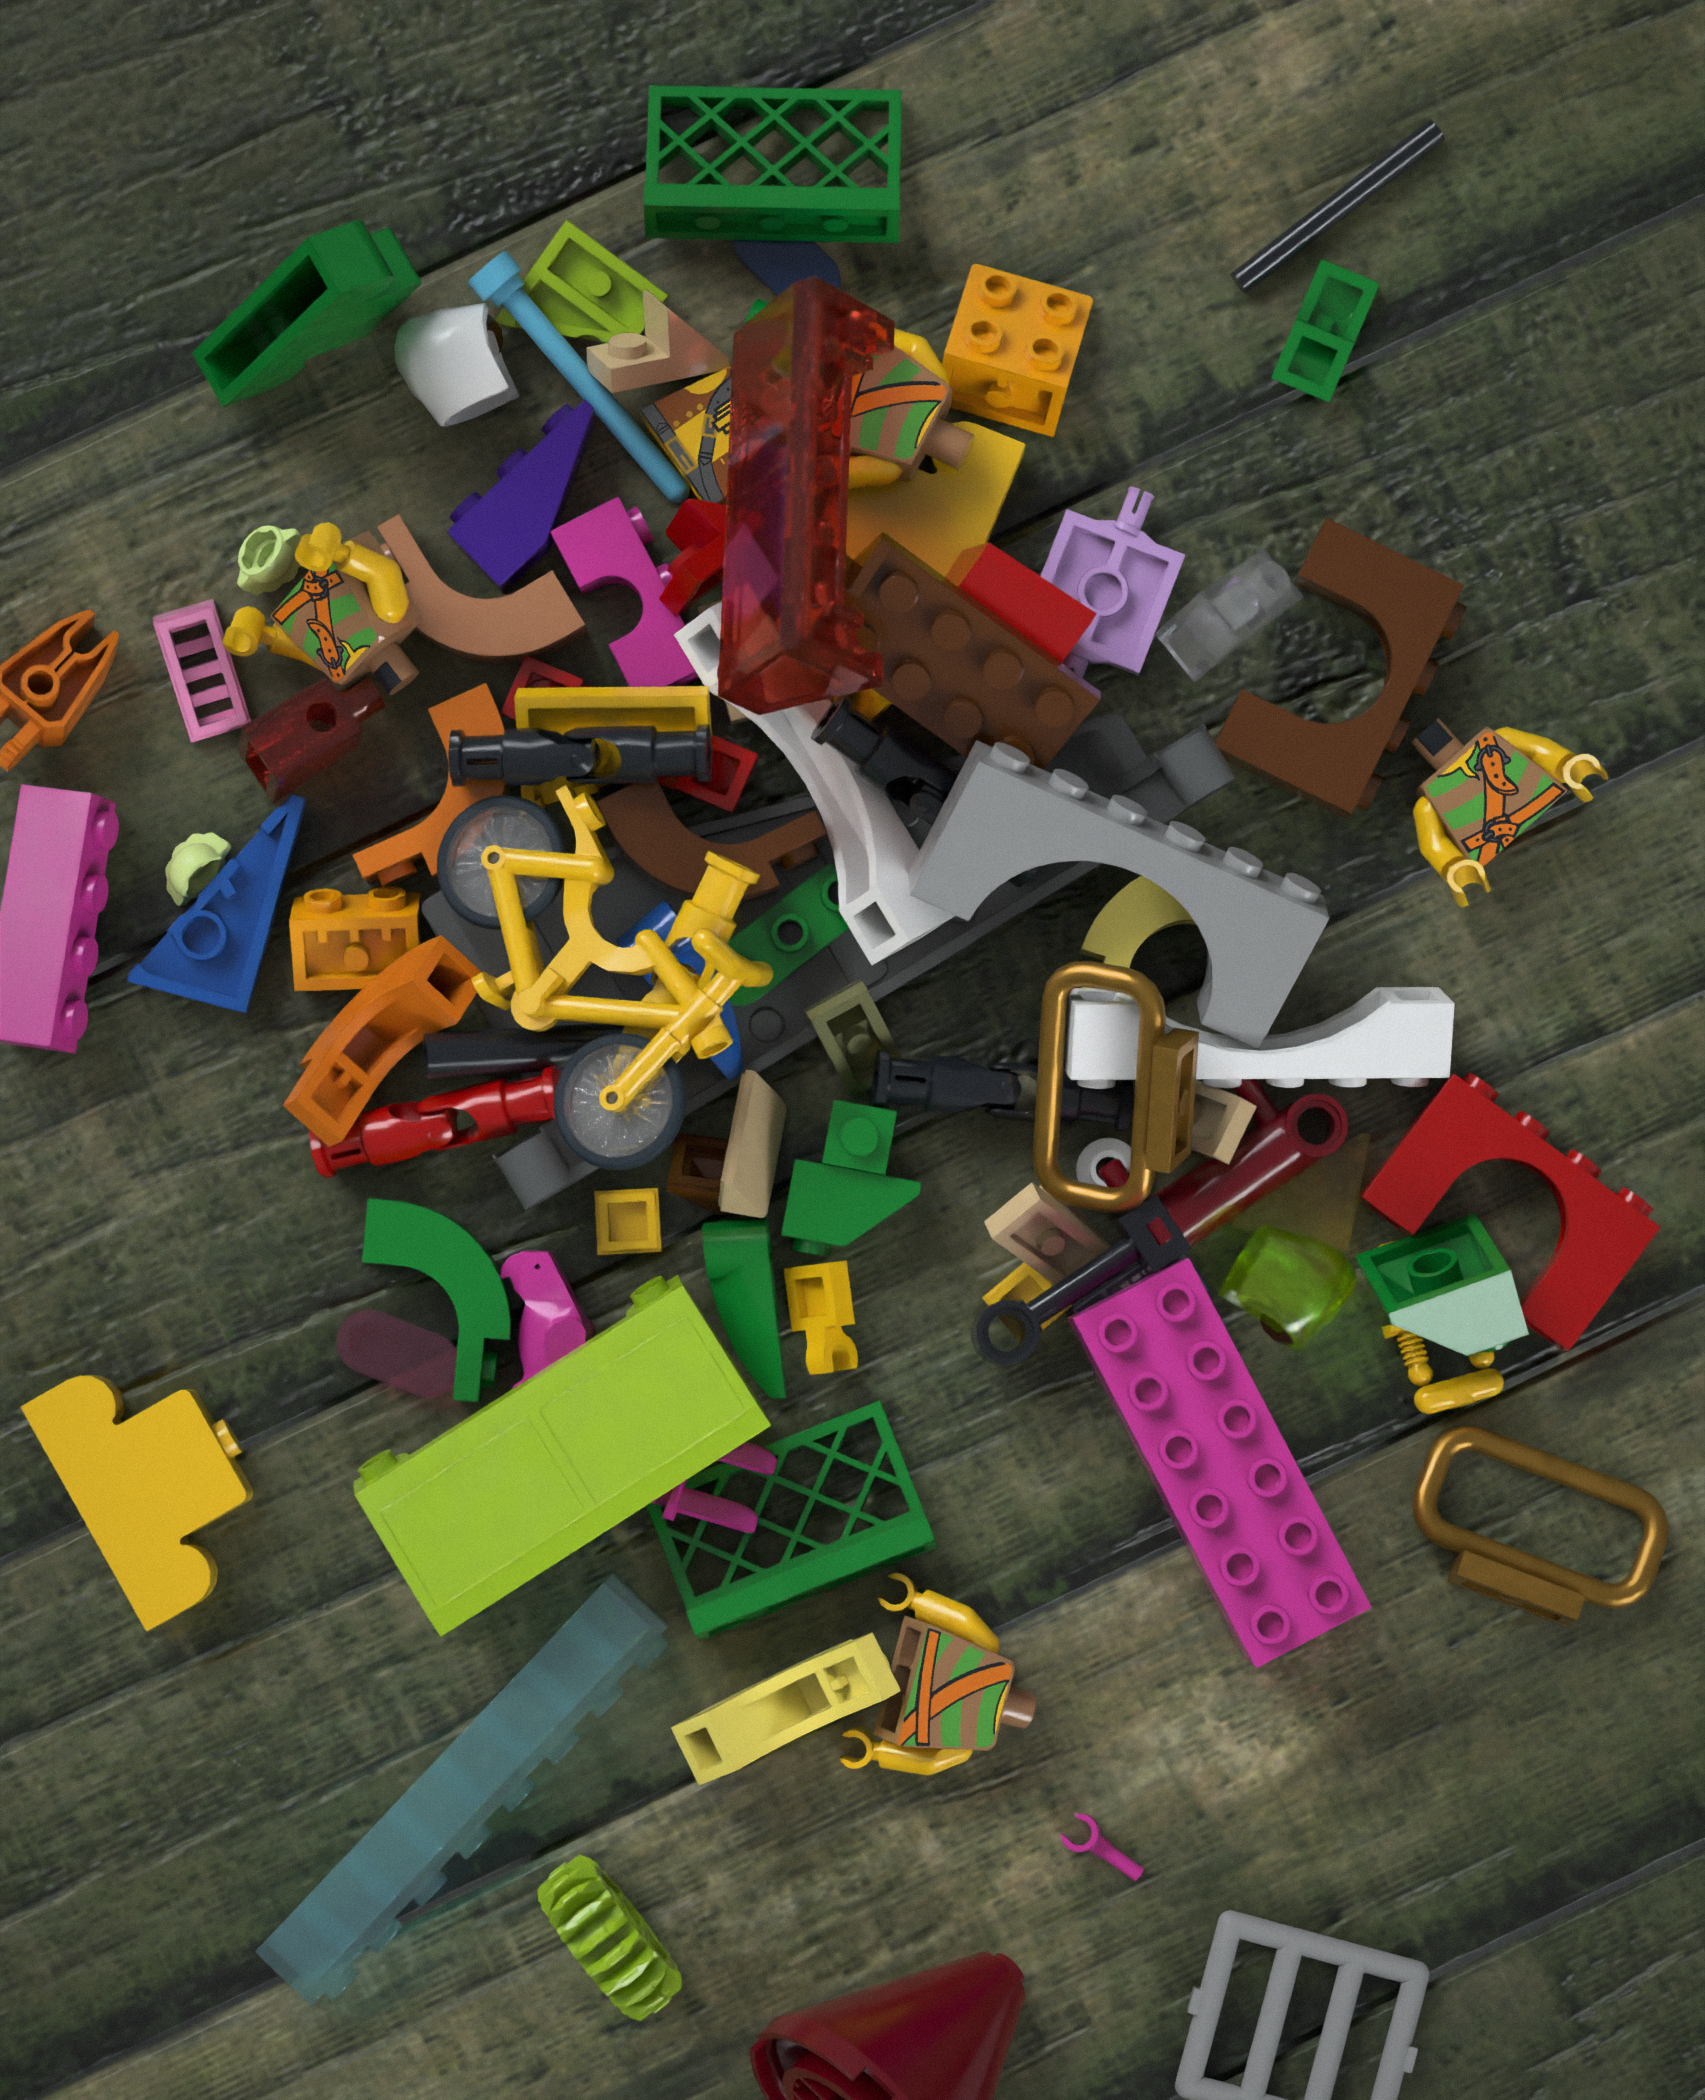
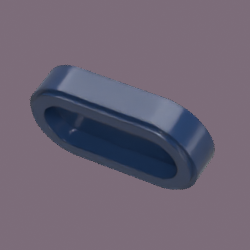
M732 240L733 249L739 261L780 301L815 315L825 313L837 301L841 289L840 272L835 262L815 242Z

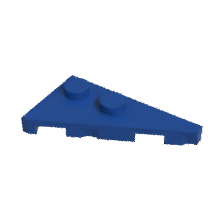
M291 795L281 807L276 808L260 826L261 829L234 859L231 858L202 890L197 896V901L167 929L168 933L144 960L132 968L127 982L249 1014L307 799Z

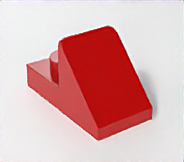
M698 499L684 501L666 529L667 537L680 549L681 553L667 569L673 577L659 597V600L677 617L756 559L779 522L769 513Z

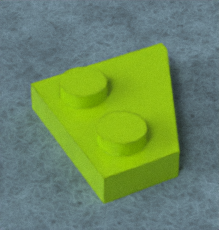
M568 220L564 222L524 278L525 284L521 287L562 336L608 343L609 338L617 334H645L643 290H648L665 305L671 298L668 293ZM505 307L496 317V320L502 325L523 329Z

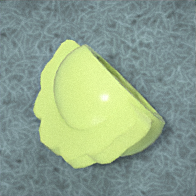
M270 525L262 526L254 530L244 540L238 555L240 573L237 581L238 586L243 591L251 592L254 595L273 592L280 588L283 583H287L295 578L298 568L301 567L294 555L301 539L298 530L294 528L282 530Z
M213 832L204 835L199 833L192 834L186 842L176 846L172 853V859L165 868L167 891L178 906H184L192 898H196L225 866V857L231 849V844Z

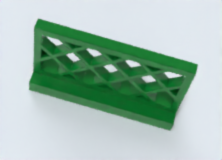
M649 85L646 178L643 202L645 238L899 243L902 90ZM662 107H689L701 119L678 136L661 121ZM735 108H752L764 120L744 137H741L722 119ZM799 109L816 110L827 122L805 139L785 120ZM861 111H889L888 125L870 140L849 121ZM712 128L731 147L709 164L690 145ZM775 129L795 148L775 165H772L753 147ZM839 131L858 150L836 167L816 148L835 132ZM661 139L668 144L662 151H660ZM887 143L888 157L880 150ZM678 155L699 172L686 184L659 183V171ZM742 156L762 173L750 185H732L721 175L723 171ZM805 157L826 175L814 186H795L784 176ZM867 159H870L887 174V188L859 187L847 176Z
M880 1400L764 1446L777 1458L773 1475H766L731 1464L721 1463L698 1472L687 1480L685 1487L697 1491L717 1482L712 1495L717 1497L722 1496L729 1478L743 1471L767 1480L754 1512L758 1516L757 1526L790 1539L784 1556L777 1565L764 1569L743 1560L754 1533L744 1532L735 1555H732L701 1542L710 1522L701 1520L692 1538L669 1528L667 1520L662 1518L663 1510L659 1503L655 1505L651 1502L646 1505L686 1608V1614L691 1627L700 1642L938 1548ZM874 1420L882 1439V1444L872 1467L839 1453L849 1429ZM836 1435L830 1449L816 1443ZM805 1447L827 1457L813 1490L780 1477L789 1453ZM887 1454L896 1477L880 1470ZM835 1461L868 1474L854 1508L821 1494ZM876 1478L901 1488L910 1512L887 1521L862 1512ZM776 1484L809 1498L794 1532L761 1518ZM817 1502L850 1516L840 1540L823 1545L802 1536ZM858 1520L872 1525L870 1528L852 1534ZM674 1539L689 1545L683 1561ZM798 1544L813 1549L793 1558ZM698 1549L731 1563L721 1587L695 1596L687 1573ZM739 1567L754 1573L733 1582Z

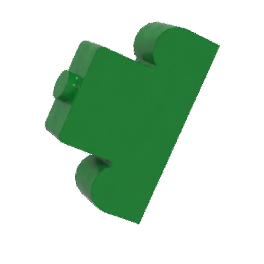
M362 220L352 221L308 237L192 352V355L221 406L224 408L264 393L286 382L304 368L305 360L366 337L406 300L422 282L391 227L370 234Z

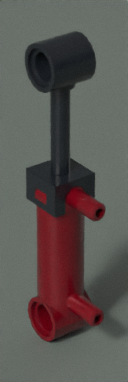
M1242 1079L1241 1086L1233 1089L1238 1097L1257 1106L1252 1115L1257 1126L1242 1136L1230 1163L1226 1164L1210 1157L1153 1196L1145 1199L1140 1206L1125 1212V1214L1111 1222L1122 1240L1028 1303H1025L1022 1299L1018 1302L1015 1300H1002L984 1307L976 1315L971 1326V1341L975 1351L985 1361L994 1365H1013L1026 1360L1036 1350L1040 1340V1333L1043 1331L1040 1325L1135 1261L1139 1263L1146 1275L1156 1273L1214 1231L1329 1154L1334 1153L1344 1143L1348 1134V1117L1344 1108L1334 1098L1325 1094H1309L1289 1103L1278 1111L1257 1079ZM1304 1110H1313L1325 1119L1327 1134L1319 1145L1305 1142L1299 1135L1297 1121ZM1114 1159L1099 1170V1175L1107 1187H1121L1125 1185L1129 1178V1172L1120 1159ZM999 1315L1013 1317L1021 1327L1022 1338L1019 1345L1012 1351L997 1349L989 1338L990 1324Z

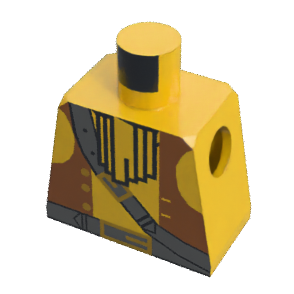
M731 366L648 404L640 410L643 423L679 474L688 483L698 500L727 505L785 447L782 434H772L767 424L772 418L776 417L770 404L772 396L783 386L791 382L778 369L749 389L737 370Z

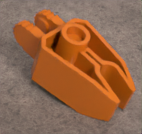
M91 609L58 621L0 665V725L8 718L21 729L0 750V767L6 772L14 768L37 743L43 748L62 746L103 685L118 647L119 633L116 630L111 632L89 653L79 654L75 652L72 655L73 650L94 626L95 613Z

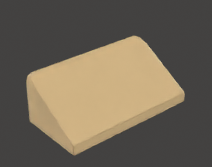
M745 1070V1074L742 1073L722 1172L718 1206L721 1207L720 1211L763 1218L768 1213L787 1108L783 1099L756 1071Z

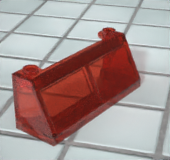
M816 276L791 284L733 334V356L730 368L731 402L720 655L717 669L718 697L757 715L881 687L883 682V655L876 651L866 653L862 648L855 629L864 627V614L845 605L844 595L853 375L873 370L874 356L894 351L895 321Z

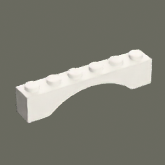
M759 584L711 606L674 634L675 638L704 686H709L711 693L732 704L757 724L786 755L806 784L822 816L833 849L838 877L839 912L870 964L874 965L916 942L955 917L956 915L910 896L908 873L919 853V849L887 795L855 772L856 764L827 743L820 745L811 739L817 723L825 714L831 702L761 585Z
M1376 987L1351 1007L1318 1024L1285 1034L1266 1035L1259 1049L1227 1035L1212 1034L1179 1024L1166 1017L1165 1034H1168L1174 1028L1199 1032L1196 1079H1203V1083L1211 1087H1239L1242 1084V1079H1266L1267 1084L1283 1088L1303 1086L1304 1079H1328L1330 1084L1340 1087H1361L1367 1084V1078H1391V1082L1396 1085L1422 1087L1429 1084V1078H1450L1455 1003L1439 987ZM1075 988L1069 994L1064 1071L1071 1080H1077L1079 1086L1092 1089H1107L1114 1087L1116 1080H1136L1140 1013L1135 1000L1129 995L1096 988Z

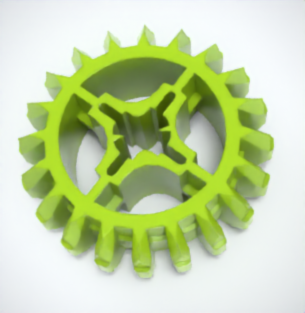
M578 1855L569 1863L564 1862L552 1871L548 1879L537 1889L538 1901L541 1904L542 1910L548 1916L550 1924L556 1929L560 1939L572 1952L573 1957L585 1969L587 1975L594 1980L602 1993L609 1997L614 2006L619 2007L624 2015L641 2021L652 2012L656 2014L671 2002V1997L681 1990V1973L678 1971V1966L671 1959L670 1953L633 1903L622 1892L618 1884L614 1883L597 1862L592 1861L589 1857Z

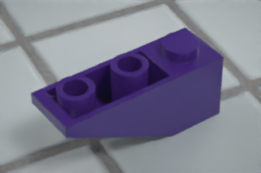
M585 399L575 409L569 404H565L557 410L541 428L546 437L529 453L523 448H519L511 454L495 472L500 481L483 497L477 491L469 495L456 507L449 517L455 523L447 531L451 541L503 594L513 587L550 551L553 543L550 531L559 526L597 419L594 408Z

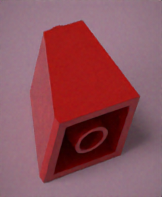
M990 542L962 550L945 577L1061 663L1097 614Z

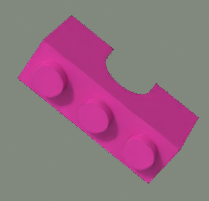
M616 497L550 531L582 596L605 585L619 584L630 588L640 597L643 603V612L636 628L626 636L608 644L629 687L684 686L699 678L674 636L676 632L688 623L684 624L680 615L676 617L659 600V597L673 576L667 571V563L655 568L644 545L654 541V538L637 506L626 512L619 497Z

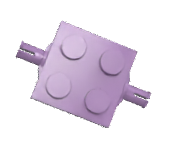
M1128 488V493L1117 521L1094 520L1066 509L1041 573L1042 578L1097 613L1089 627L1062 662V664L1073 670L1081 678L1085 674L1088 663L1109 664L1137 676L1139 675L1185 557V554L1156 544L1143 531H1140L1150 504L1154 500V495L1144 491L1137 511L1133 514L1132 510L1140 492L1139 488Z

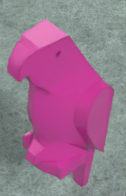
M524 1250L507 1258L502 1265L500 1277L502 1279L510 1277L514 1290L525 1302L517 1338L518 1352L524 1376L523 1380L515 1384L512 1389L594 1337V1325L582 1309L553 1251Z

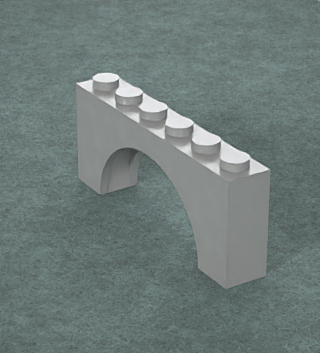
M976 740L908 873L910 896L969 921L978 906L998 886L1010 878L1038 866L1067 861H1090L1121 867L1153 881L1179 901L1193 918L1207 946L1206 975L1196 1000L1201 1024L1259 1049L1329 920L1324 896L1320 894V888L1310 880L1294 873H1287L1283 878L1262 868L1263 863L1258 858L1242 849L1229 847L1227 852L1209 845L1205 843V837L1189 825L1178 821H1171L1169 826L1149 818L1146 816L1147 811L1129 798L1113 795L1111 800L1091 792L1088 790V784L1071 772L1063 769H1054L1051 774L1029 764V757L1013 746L997 742L994 747H991Z

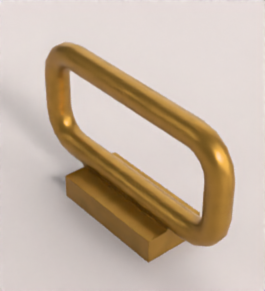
M1093 961L1070 962L1058 968L1046 982L1041 1006L1033 1141L1034 1172L1042 1188L1057 1201L1072 1207L1105 1213H1124L1140 1206L1151 1193L1155 1172L1170 1174L1191 1154L1199 1032L1174 1028L1168 1034H1165L1166 1014L1164 999L1157 986L1143 973L1127 967ZM1077 987H1090L1124 993L1134 999L1139 1007L1140 1020L1130 1174L1128 1181L1121 1187L1112 1188L1075 1181L1063 1174L1059 1167L1058 1154L1067 1005L1069 994Z
M1468 1425L1449 1429L1435 1439L1426 1454L1414 1488L1412 1500L1415 1522L1425 1537L1442 1548L1458 1553L1453 1560L1446 1582L1565 1627L1578 1620L1584 1601L1600 1607L1618 1609L1631 1606L1643 1598L1655 1580L1668 1539L1669 1525L1665 1510L1655 1496L1644 1489L1490 1430ZM1463 1451L1477 1452L1631 1510L1637 1514L1643 1524V1536L1627 1578L1618 1583L1604 1582L1445 1521L1438 1512L1437 1503L1454 1456Z

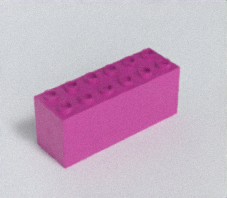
M1189 1258L1178 1259L1161 1268L1156 1273L1150 1274L1067 1317L1072 1330L1243 1657L1253 1667L1258 1668L1372 1608Z

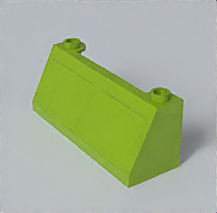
M678 1275L667 1282L663 1276H658L641 1285L630 1295L634 1304L627 1310L626 1317L412 1454L402 1453L394 1456L391 1450L388 1449L375 1455L358 1469L361 1477L353 1482L354 1495L440 1637L771 1426L759 1400Z

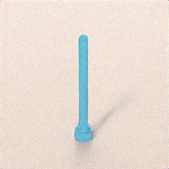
M506 249L467 282L483 302L490 299L496 308L502 304L581 398L585 399L594 408L598 418L668 500L673 503L685 501L690 492L688 483L611 392L588 372L587 364L521 288L525 284V281L518 274L522 268Z

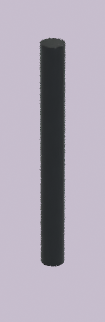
M1429 119L1234 270L1230 275L1239 289L1245 294L1444 141L1445 137L1440 128Z

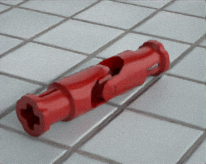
M553 1065L545 1067L542 1075L508 1083L506 1079L499 1078L436 1094L423 1099L421 1102L396 1103L365 1110L361 1113L360 1118L356 1119L344 1140L330 1147L309 1130L310 1149L318 1173L325 1179L335 1177L338 1169L371 1162L373 1166L379 1167L408 1160L420 1155L423 1151L431 1149L437 1151L514 1135L518 1132L519 1126L553 1119L556 1122L554 1094L561 1072ZM568 1098V1114L570 1119V1105ZM458 1109L468 1112L476 1123L468 1128L458 1130Z

